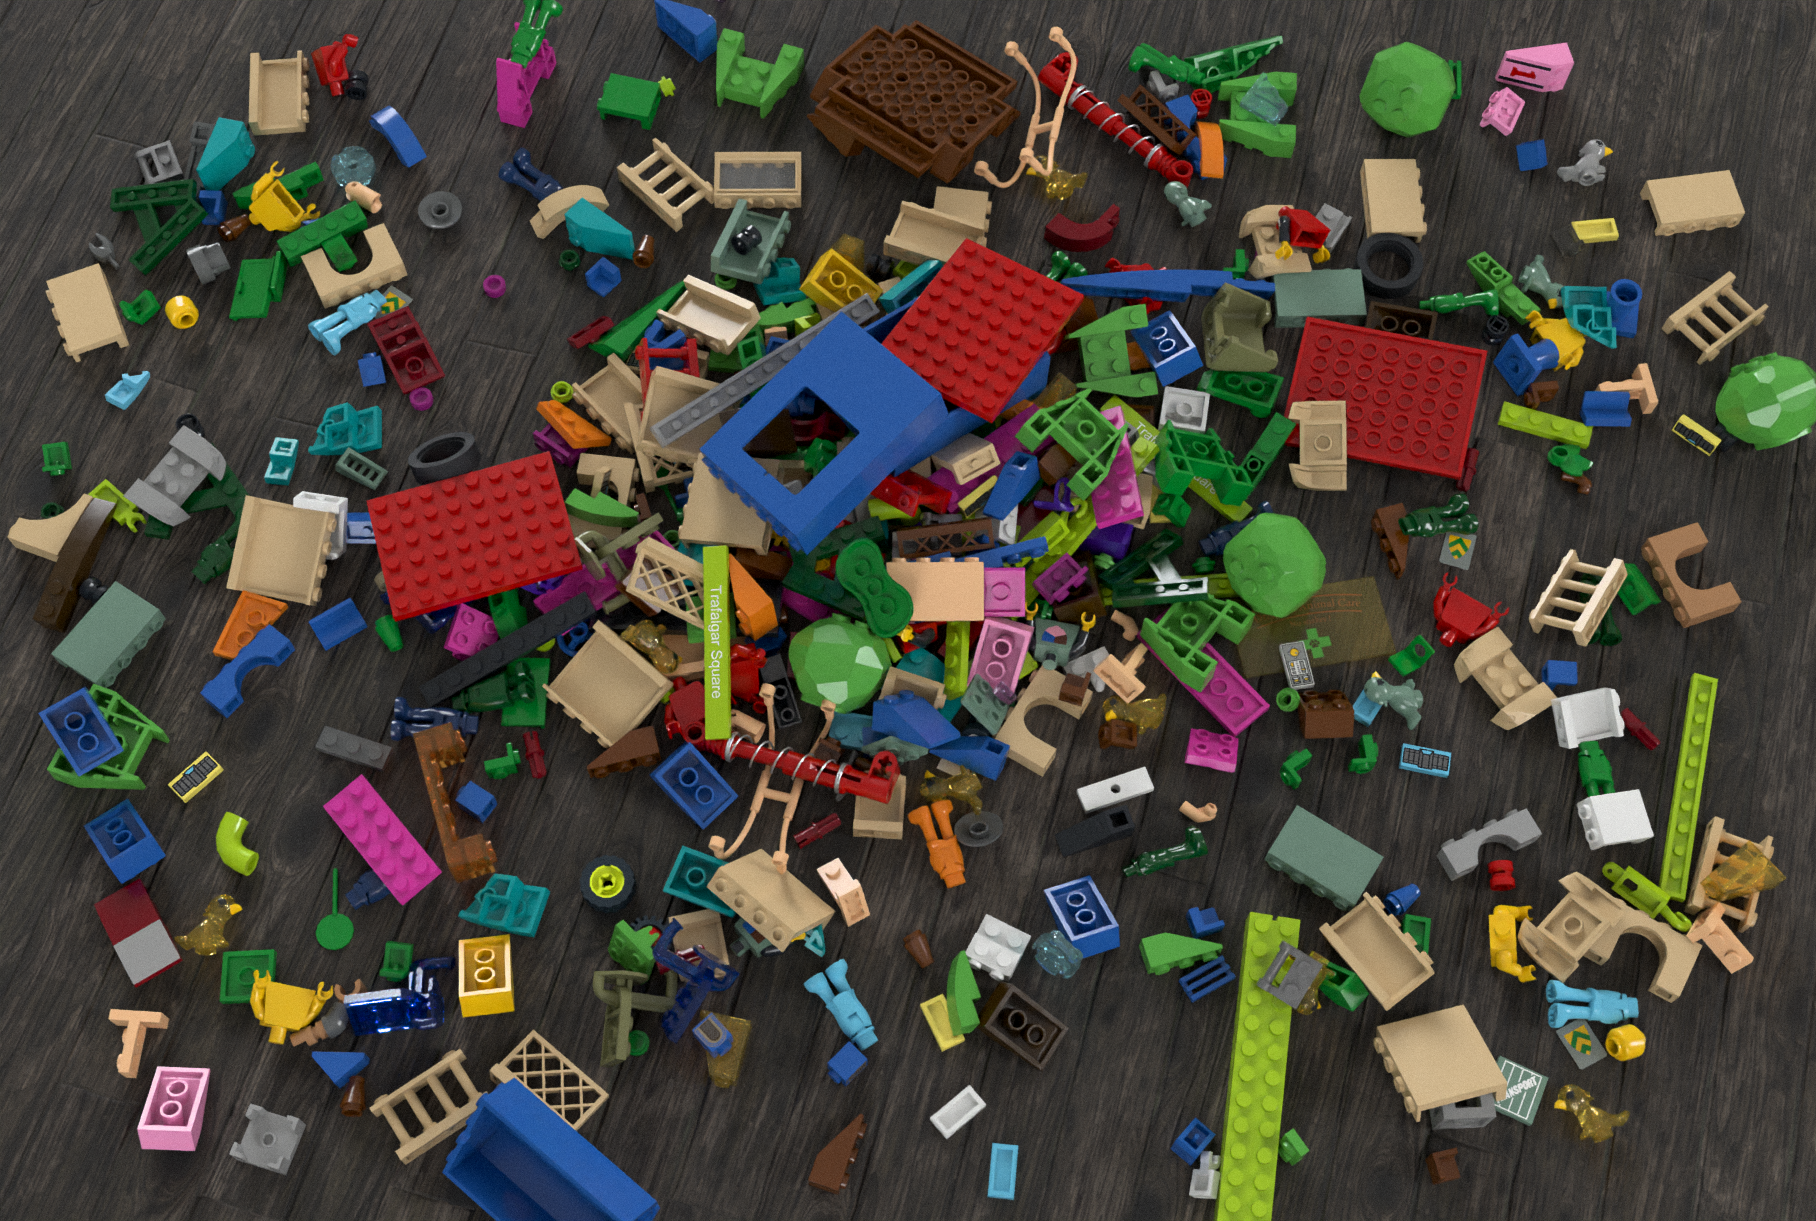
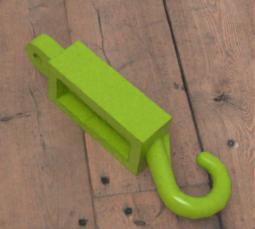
M1080 497L1071 498L1070 502L1073 506L1081 505V510L1076 513V517L1081 518L1088 509V502L1086 499L1083 501ZM1052 511L1018 543L1045 536L1048 550L1050 551L1070 533L1067 527L1070 512L1061 511L1059 516ZM1031 556L1021 558V561L1014 565L1018 568L1023 567L1031 559L1037 563L1043 556L1038 558H1031Z
M1607 862L1602 869L1603 874L1614 882L1611 889L1638 909L1647 913L1652 919L1660 913L1677 930L1689 932L1692 927L1691 921L1681 912L1674 914L1666 905L1671 897L1669 894L1630 866L1624 870L1614 862ZM1629 878L1638 885V888L1634 891L1630 890L1623 884L1624 880Z

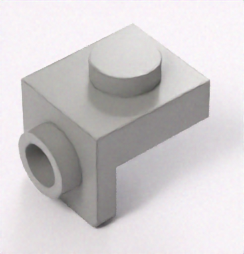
M1158 70L1150 72L1149 81L1146 83L1147 90L1161 103L1176 99L1179 89L1178 84L1166 86Z

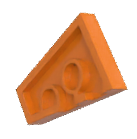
M550 400L538 403L536 410L573 449L610 445L612 440L610 436L560 402Z
M243 590L213 650L214 655L233 661L238 656L239 651L244 646H248L261 629H265L269 624L272 626L288 609V605L284 602Z

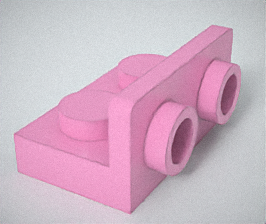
M1506 87L1499 92L1495 91L1489 98L1490 103L1482 113L1483 118L1480 123L1482 128L1489 124L1493 125L1505 136L1512 133L1525 104L1524 100Z

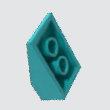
M218 118L196 169L205 190L219 191L248 165L250 158L254 156L255 146L251 141L244 122Z
M583 197L564 214L569 240L576 247L580 246L589 252L633 260L632 255L635 248L632 232Z
M921 647L906 653L896 666L897 669L944 683L945 664ZM963 696L951 701L946 699L943 709L938 707L937 711L946 720L951 722L963 705L961 703Z

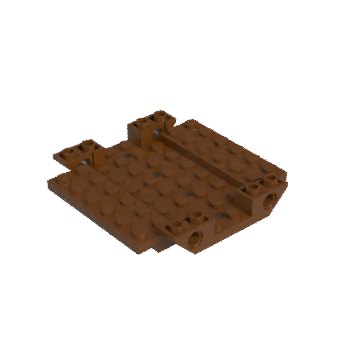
M917 20L910 26L904 24L894 34L878 25H874L825 67L810 94V98L819 103L815 107V114L917 178L922 176L932 166L930 173L947 184L972 161L975 148L989 134L997 138L1021 115L1020 111L1003 102L1016 89L1018 81Z

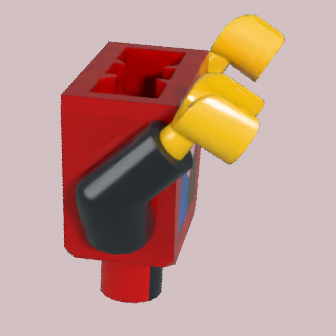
M1288 206L1282 207L1278 212L1280 218L1276 224V228L1279 231V243H1281V247L1275 251L1276 258L1280 259L1284 256V260H1286L1293 254L1292 248L1288 245L1289 243L1291 246L1318 248L1319 251L1313 254L1315 263L1327 261L1330 258V253L1324 248V245H1326V238L1331 230L1306 210L1290 209Z
M909 621L907 626L893 637L904 654L920 647L926 648L931 642L936 641L938 638L937 626L944 625L947 621Z

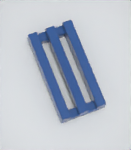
M1222 955L1179 979V983L1193 1003L1234 980L1236 976L1231 972L1230 966L1225 963V958ZM1218 965L1221 966V968L1188 986L1187 982ZM1222 973L1226 974V977L1195 994L1192 993V990Z

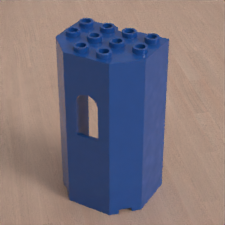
M515 1077L507 1083L501 1082L490 1094L484 1093L476 1102L477 1109L467 1119L466 1125L468 1126L456 1139L457 1146L447 1156L446 1161L448 1163L442 1172L496 1221H653L660 1209L658 1202Z

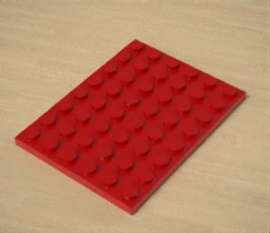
M966 238L882 342V345L939 391L943 399L993 423L1081 305L1084 295Z
M1307 317L1284 417L1289 418L1293 402L1346 401L1347 458L1460 480L1487 351ZM1295 423L1296 427L1284 445L1300 448V424Z
M550 451L367 500L395 622L583 570Z

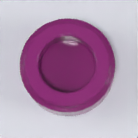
M499 275L488 276L483 282L486 295L492 298L502 296L506 291L505 280Z
M425 387L413 390L409 396L412 407L419 411L429 409L434 401L431 391Z

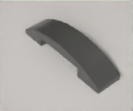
M194 121L189 140L192 147L184 180L194 179L197 182L196 202L199 204L200 190H205V187L196 169L215 124Z

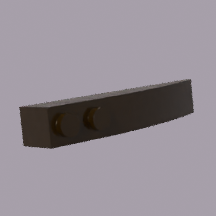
M94 498L72 531L51 572L32 618L42 627L66 633L80 598V586L90 574L116 510V503Z

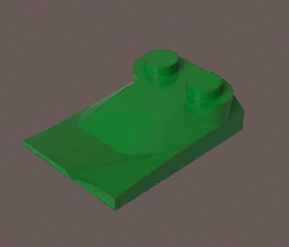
M1210 369L1203 373L1196 391L1205 392L1223 400L1250 408V412L1254 416L1266 418L1271 415L1284 377L1267 372L1215 371Z

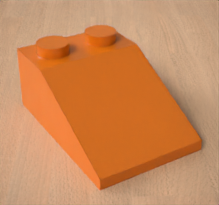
M730 553L729 572L737 607L735 614L740 620L738 625L745 636L750 635L756 641L778 625L774 604L771 598Z

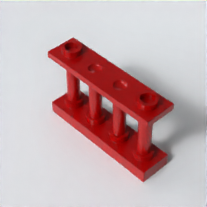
M642 338L639 345L635 347V358L639 360L643 401L641 421L650 377L653 370H650L649 358H680V360H683L684 368L674 371L700 378L696 339H687L680 349L648 348L647 338Z
M908 469L895 478L889 474L870 494L907 515L915 517L918 505H924L939 514H946L953 492Z

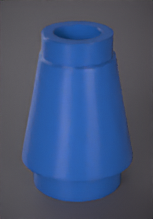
M1410 884L1388 893L1383 900V904L1389 914H1393V916L1403 915L1421 895V892L1415 884Z

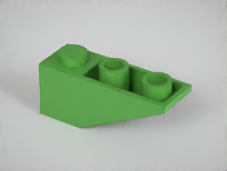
M1166 932L1143 938L1139 944L1148 974L1155 972L1156 975L1165 974L1170 971V968L1179 966L1180 969L1194 965L1195 961L1202 959L1204 962L1213 961L1218 958L1223 949L1222 944Z

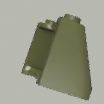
M1226 282L1205 306L1201 317L1205 358L1208 368L1215 371L1269 372L1276 367L1278 363L1277 353L1271 349L1265 352L1262 327L1272 317L1270 301Z

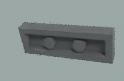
M328 726L324 727L315 746L317 751L381 772L385 771L394 752L392 747Z

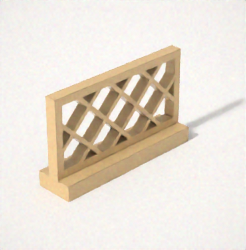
M633 402L623 404L646 493L655 491L656 486L694 477L693 470L683 472L678 469L682 462H676L673 467L664 462V457H661L659 460L636 450L641 426L640 412L643 411V404L633 406ZM661 466L670 470L666 477L657 478L656 472Z
M647 537L637 545L635 551L637 557L626 591L704 630V621L700 619L697 612L704 609L703 564ZM644 558L651 561L654 567L653 570L646 571L642 563ZM668 569L672 571L675 580L667 582L662 570ZM655 572L662 584L656 587L653 586L648 576ZM643 578L648 590L642 591L636 588L637 579ZM688 579L692 581L696 590L688 593L683 580ZM675 583L678 584L682 593L681 596L676 598L669 586ZM664 588L669 600L665 602L660 600L656 590ZM698 593L703 604L695 608L690 597ZM684 598L689 611L684 612L680 610L677 603L678 600Z
M535 1030L500 1064L496 1063L489 1070L490 1080L497 1086L501 1082L507 1083L515 1077L576 1131L609 1098L608 1093ZM533 1039L542 1046V1054H526V1047ZM556 1058L560 1061L561 1070L545 1071V1059ZM542 1059V1071L527 1072L526 1060ZM523 1060L524 1072L512 1073L507 1066L512 1061ZM575 1074L579 1078V1086L564 1087V1075ZM561 1075L560 1088H545V1076ZM542 1076L543 1089H531L527 1086V1077ZM583 1091H594L600 1096L595 1103L583 1104ZM580 1092V1104L564 1105V1093ZM561 1093V1105L550 1106L546 1102V1094ZM580 1109V1118L574 1125L565 1119L564 1110Z

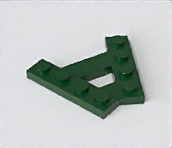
M194 179L112 189L110 208L114 212L134 210L145 244L128 260L145 276L208 215L196 202L197 182ZM174 205L177 212L161 226L155 207Z
M226 464L221 481L210 473L206 475L215 488L192 492L180 506L187 514L228 506L235 516L236 511L240 507H244L246 495L249 496V494L229 465ZM149 515L144 534L146 537L169 540L174 526Z
M879 516L832 530L808 555L801 549L797 552L788 544L794 564L782 581L783 587L865 622L866 617L862 604L853 593L842 586L836 571L833 581L815 573L817 561L836 555L839 556L849 543L858 538H868L874 543L885 540L886 537Z
M1164 529L1098 575V580L1101 585L1113 591V608L1208 600V577L1181 579L1167 555L1183 545L1182 537L1168 529ZM1147 569L1151 570L1157 582L1134 583L1133 579Z

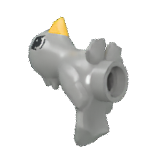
M1590 140L1579 150L1578 156L1582 158L1574 166L1560 167L1557 170V174L1564 182L1572 179V181L1579 182L1583 186L1593 185L1603 181V178H1605L1604 174H1599L1606 172L1605 167L1599 165V161L1613 153V151L1606 147L1601 140Z

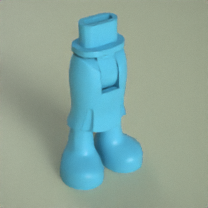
M841 959L825 970L826 976L839 992L838 995L835 996L823 972L808 979L804 986L809 992L816 993L826 1003V1008L832 1012L844 1034L851 1039L852 1043L856 1042L860 1050L863 1051L876 1043L878 1038L873 1032L875 1028L872 1026L867 1011L859 1002L854 989L850 988L845 978L848 966L845 960Z

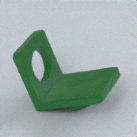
M1418 635L1404 650L1390 656L1388 661L1404 677L1421 668L1435 653V650L1421 635ZM1416 644L1424 647V657L1416 654Z

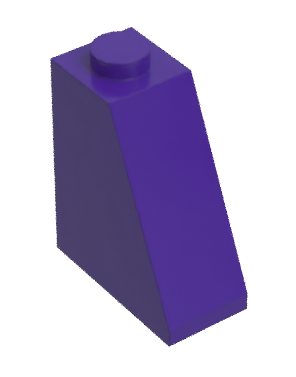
M1118 523L1102 529L1096 526L1077 549L1082 551L1090 550V553L1093 555L1107 554L1113 557L1114 563H1117L1126 555L1134 525Z

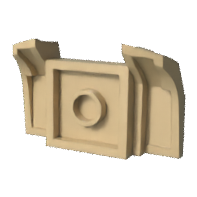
M1265 205L1248 211L1241 221L1239 238H1244L1252 233L1258 254L1248 269L1256 279H1264L1281 273L1311 272L1312 268L1307 253H1302L1300 246H1291L1288 243L1293 250V254L1286 260H1284V256L1280 259H1277L1275 256V251L1281 247L1279 231L1276 228L1280 218L1278 212L1284 206L1294 209L1293 205Z
M1346 401L1293 402L1288 419L1300 424V465L1289 464L1294 484L1298 488L1315 491H1346Z
M1496 627L1464 649L1457 657L1454 667L1460 683L1469 676H1474L1501 709L1490 721L1506 730H1510L1552 705L1551 699H1556L1557 697L1545 682L1541 684L1536 682L1510 650L1513 644L1500 628Z
M1574 872L1559 880L1568 894L1536 928L1528 919L1524 918L1517 936L1525 952L1562 983L1579 966L1577 961L1609 926L1614 928L1630 910L1596 883L1578 872Z

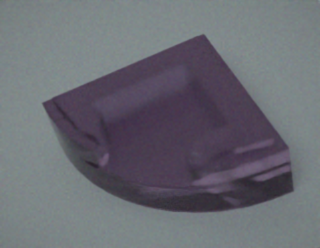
M1000 681L992 690L1001 701L1008 705L1017 699V696L1003 681Z

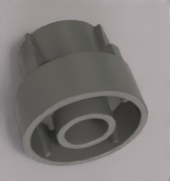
M219 242L202 247L199 244L186 250L202 285L216 280L215 276L231 269Z

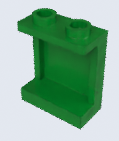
M611 73L609 80L604 83V94L602 98L598 99L597 110L600 111L601 119L606 120L607 114L641 120L642 128L650 130L662 97L660 83Z

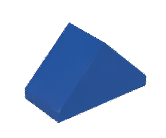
M312 1051L313 1059L339 1088H342L349 1082V1077L357 1075L364 1069L370 1060L365 1053Z
M1195 1118L1176 1139L1170 1149L1191 1166L1216 1134Z

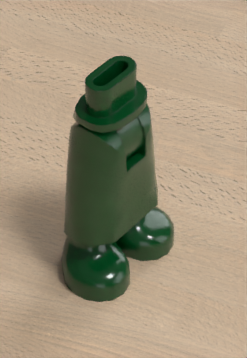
M525 660L518 661L515 665V675L511 676L508 671H504L472 685L466 690H461L459 695L452 697L453 709L461 712L465 711L469 714L513 707L515 701L520 700L527 704L535 701L536 692L532 686L534 684V677L529 664Z

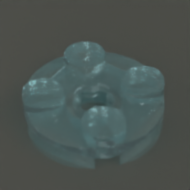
M350 146L342 149L343 152L338 156L337 153L333 156L330 165L331 171L339 185L346 186L348 183L356 181L366 186L371 182L376 165L372 155L367 153L366 149ZM353 164L357 165V168L355 169L348 168L352 167Z
M1058 930L1041 934L1033 944V949L1036 948L1037 951L1035 955L1037 962L1043 969L1054 976L1060 973L1064 975L1063 978H1071L1081 966L1082 952L1067 941Z

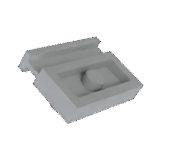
M1324 203L1316 218L1331 230L1326 238V245H1324V248L1328 249L1331 253L1351 223L1352 217H1347L1343 215V212Z

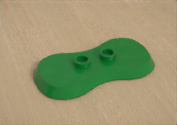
M863 537L849 543L842 550L836 561L838 580L844 588L859 599L871 631L881 638H891L900 633L911 620L914 612L912 598L909 592L895 582L888 574L881 551L876 543Z

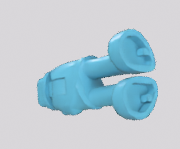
M374 290L370 294L364 293L347 304L340 305L337 308V312L309 323V330L318 341L321 342L323 340L325 347L332 355H336L341 350V338L350 331L356 330L362 324L370 322L377 312L381 311V306L387 300L378 290ZM347 318V321L331 329L333 326Z
M1549 980L1546 986V998L1548 1002L1554 1003L1548 1010V1024L1551 1028L1563 1027L1568 1019H1587L1588 1021H1601L1605 1024H1616L1621 1020L1626 1021L1628 1018H1637L1639 1014L1637 998L1627 997L1626 994L1610 990H1596L1594 988H1587L1586 990L1574 989L1565 986L1557 980ZM1579 1001L1589 1002L1588 1007L1562 1004L1559 1002Z

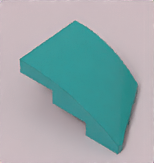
M777 258L775 262L771 263L770 274L768 277L765 276L762 284L753 283L763 305L796 302L806 299V294L799 290L801 287L800 267L794 258Z
M1562 287L1563 309L1570 326L1611 349L1617 348L1616 327H1612L1611 307H1607V287Z
M348 402L327 408L323 422L316 431L318 437L314 445L309 446L308 452L311 455H343L348 447L357 453L382 448V410L378 406L356 411Z
M495 873L489 879L486 886L474 896V902L465 911L461 910L458 916L463 920L488 928L535 937L550 891L544 887L524 885L517 876Z

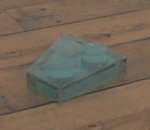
M1264 72L1240 101V107L1274 126L1280 122L1288 111V105L1279 96L1275 86L1272 87L1268 81L1267 74Z

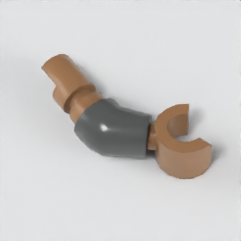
M360 979L355 981V990L348 995H345L346 991L342 986L336 984L334 991L339 1001L334 1002L327 1014L322 1016L321 1020L316 1022L314 1027L309 1025L290 1034L293 1046L305 1041L311 1046L318 1043L319 1038L322 1040L328 1037L333 1039L340 1035L347 1027L352 1012L351 1008L359 1007L367 999L368 991Z

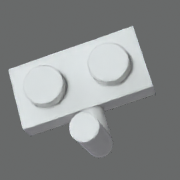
M1105 646L1068 662L1067 666H1062V670L1065 676L1070 673L1085 678L1087 672L1092 673L1090 681L1095 690L1101 692L1104 690L1105 682L1093 670L1109 653Z

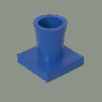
M1629 279L1616 281L1611 287V292L1607 291V307H1611L1612 327H1616V335L1634 339L1637 332L1639 302L1642 299V290L1636 282Z
M1515 334L1508 339L1493 363L1518 397L1527 391L1530 383L1534 382L1542 370L1557 367L1560 355L1557 346L1550 339H1542L1528 348L1521 337Z

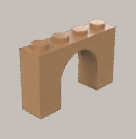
M1698 522L1648 538L1641 547L1644 560L1648 561L1654 579L1661 585L1665 599L1670 602L1674 610V616L1680 621L1683 628L1734 612L1741 603L1731 582L1706 590H1698L1687 586L1678 577L1675 569L1676 560L1701 552L1708 543Z

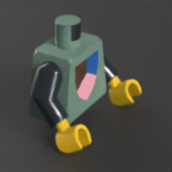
M1026 602V620L1023 621V624L1035 627L1028 649L1033 652V659L1035 661L1042 662L1043 667L1047 670H1054L1057 665L1067 666L1070 659H1075L1085 651L1090 636L1088 631L1094 627L1096 622L1095 615H1093L1091 622H1086V612L1082 614L1081 623L1083 627L1081 630L1078 625L1044 620L1037 617L1034 621L1033 616L1037 613L1038 604L1035 602L1034 611H1029Z
M736 913L734 928L739 938L730 945V948L737 957H740L748 949L757 958L762 955L764 957L779 956L795 944V940L804 939L806 933L792 939L785 951L781 952Z

